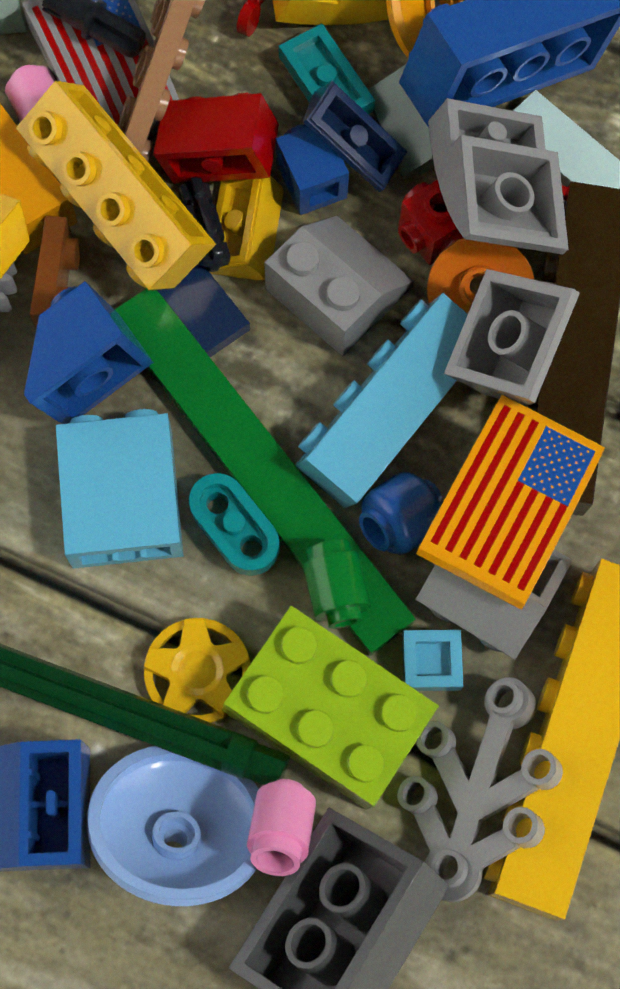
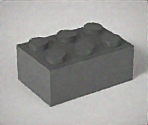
M328 807L311 835L307 858L300 863L297 872L285 876L229 966V969L258 989H389L449 885L424 861Z

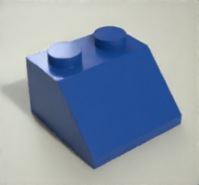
M84 281L78 287L73 286L61 291L52 300L51 307L39 315L24 395L29 403L61 424H68L72 418L86 414L154 362L119 313Z

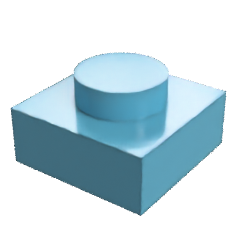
M404 630L402 633L403 682L417 691H461L463 688L461 630Z

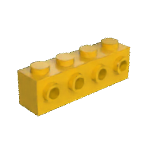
M54 81L16 127L29 144L27 146L29 154L39 164L50 169L60 181V190L65 198L75 206L83 209L94 223L93 230L97 237L106 245L115 248L127 263L126 270L128 274L140 286L148 288V290L175 288L216 245L213 239L84 85Z

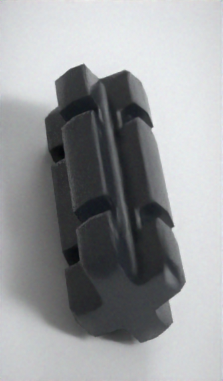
M193 177L188 183L181 184L179 195L183 205L186 206L188 211L216 243L199 262L200 265L207 267L208 271L215 272L220 267L229 264L230 252L227 242H223L225 236L216 206L212 204L213 197L210 187L207 183H203L200 177Z

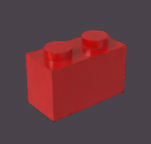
M238 93L231 96L206 98L194 96L182 100H169L164 117L159 123L153 155L174 184L188 183L193 177H200L202 182L270 178L279 123L262 93Z

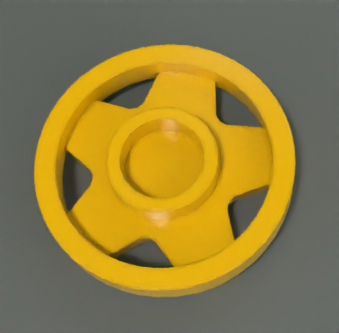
M206 618L184 619L164 629L152 642L144 662V682L152 701L183 713H187L197 702H202L215 712L191 716L210 723H216L229 716L222 711L224 702L232 692L227 681L228 676L241 667L243 676L251 664L250 658L242 640L226 625ZM208 630L223 636L230 643L214 645L211 642ZM181 633L180 645L177 648H162L169 639ZM153 674L167 680L169 683L164 700L156 690Z

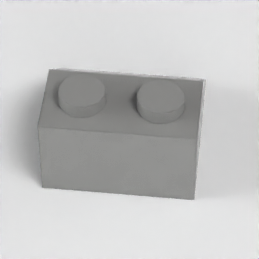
M338 216L302 226L265 261L266 290L342 357L414 286L415 282Z
M486 269L444 374L482 394L497 399L504 395L524 406L535 403L580 293L572 288Z
M554 549L522 610L436 564L415 600L427 606L436 617L447 622H453L475 635L487 648L503 652L515 660L548 608L573 560Z

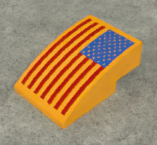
M501 395L416 554L522 610L570 520L605 447Z

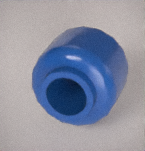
M410 472L397 473L363 497L362 513L359 517L360 528L374 548L379 551L404 555L422 543L443 503L442 495L436 485L427 479H422Z

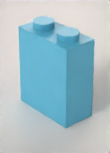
M139 409L128 412L125 418L106 420L97 415H82L72 418L68 424L56 425L64 551L72 568L184 557L173 437L168 413L158 414L155 410Z

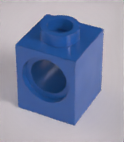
M298 125L289 129L283 136L276 138V165L300 216L347 198L349 171L343 159L306 125Z

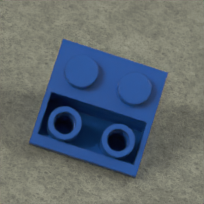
M81 739L25 741L0 746V872L90 868V843L87 833V816L90 803V748Z

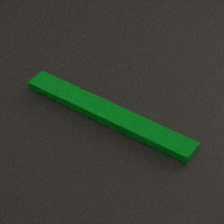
M146 288L115 310L154 362L147 369L229 475L242 486L274 526L280 541L303 569V565L307 562L306 549L324 541L347 539L350 541L352 551L359 553L371 608L361 613L363 619L361 622L348 626V629L368 655L372 656L413 625L416 618L157 290H148Z

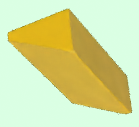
M271 175L270 178L220 182L216 210L225 236L223 242H227L230 252V262L228 265L220 267L218 271L210 272V274L251 280H265V261L274 253L284 193L283 187Z

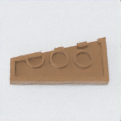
M156 0L149 22L152 23L151 35L156 38L153 47L146 45L139 54L134 71L133 86L140 89L137 98L127 97L118 127L147 162L152 150V141L148 140L147 137L153 120L161 121L168 107L170 91L166 90L165 86L171 69L178 71L187 53L189 40L183 38L190 17L198 18L205 0Z

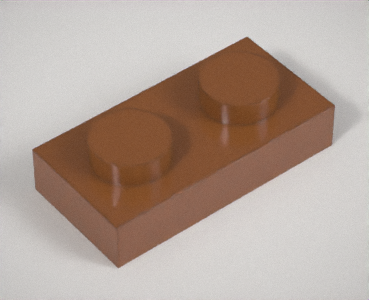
M45 215L30 309V317L35 329H37L39 315L51 307V302L56 295L69 288L67 285L70 270L77 271L79 267L80 240L79 238H73L67 217Z

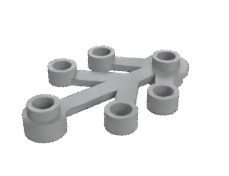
M507 677L497 680L489 687L485 695V708L490 717L470 778L455 750L456 737L443 723L438 721L428 722L416 741L420 751L433 759L458 812L451 836L435 807L438 794L431 783L422 777L411 776L405 779L398 788L397 798L399 804L414 814L429 847L430 853L425 863L449 885L442 900L447 902H460L475 893L481 884L482 871L485 867L519 848H532L541 842L545 833L544 823L536 813L526 807L512 809L504 818L502 830L478 842L476 840L483 821L539 789L549 790L559 784L563 775L562 765L554 755L547 750L536 749L525 756L521 770L495 784L512 729L527 725L534 717L537 707L533 692L516 678ZM509 691H513L514 698L511 704L500 708L499 701L502 696ZM442 732L443 741L440 746L430 749L429 743L432 736ZM542 761H549V773L541 779H536L534 777L536 766ZM423 787L424 797L422 801L412 805V793L417 788ZM530 818L532 828L529 834L524 837H517L516 827L518 823L523 819ZM451 860H457V873L451 879H445L443 873L446 865Z

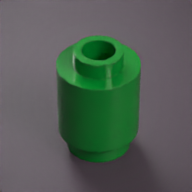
M347 539L329 540L306 549L307 562L303 565V570L315 620L327 621L330 629L344 628L361 622L363 620L361 613L370 609L371 603L359 553L352 551L350 541Z

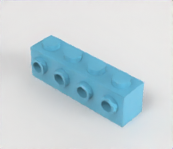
M444 293L429 304L425 303L422 299L415 304L400 322V325L406 329L395 345L387 339L367 362V365L373 370L362 385L353 380L333 403V406L339 410V413L327 427L318 422L298 446L305 454L295 466L343 508L357 504L457 381L444 374L468 314Z

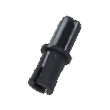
M43 0L42 11L81 31V37L89 41L93 37L128 58L137 56L143 48L146 40L145 31L107 10V3L102 0L96 2L93 0Z

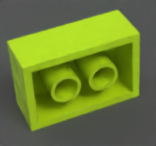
M290 606L224 702L222 711L282 753L290 755V758L366 810L376 805L439 705L293 606Z

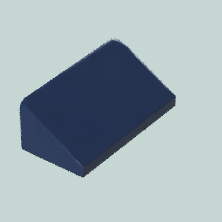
M333 81L317 89L312 95L303 123L378 192L383 191L408 151Z

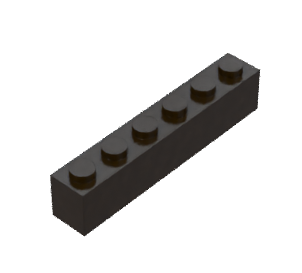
M570 181L563 199L569 250L564 254L546 252L541 281L572 288L580 294L535 403L526 407L601 445L620 307V189ZM598 464L573 515L584 516L593 505Z

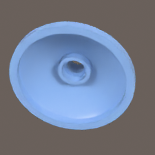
M157 746L138 750L115 763L102 776L93 791L87 816V833L91 850L105 873L117 885L139 898L168 906H195L216 901L240 888L256 871L250 860L251 853L247 848V840L259 788L250 779H240ZM177 842L183 847L175 848L168 846L166 843Z

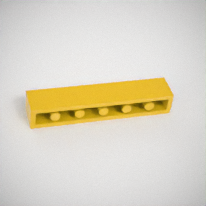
M602 558L590 574L582 571L578 578L571 604L580 607L574 625H564L554 652V656L563 659L557 679L550 677L546 679L537 705V710L545 713L539 734L529 733L519 765L522 766L525 756L533 750H547L562 765L563 775L561 781L552 789H539L504 809L501 821H504L507 813L514 808L526 807L530 809L544 823L545 833L543 839L535 847L519 848L485 867L483 879L491 881L488 896L554 921L565 920L620 740V565ZM542 761L534 769V777L536 779H541L549 773L550 762ZM530 818L523 819L518 823L516 827L517 837L520 838L529 834L532 828Z

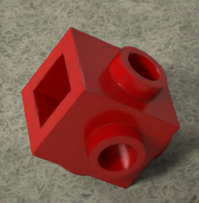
M438 179L431 184L422 182L405 195L401 205L398 225L399 236L406 248L413 254L419 252L429 266L435 262L445 248L463 238L447 210Z

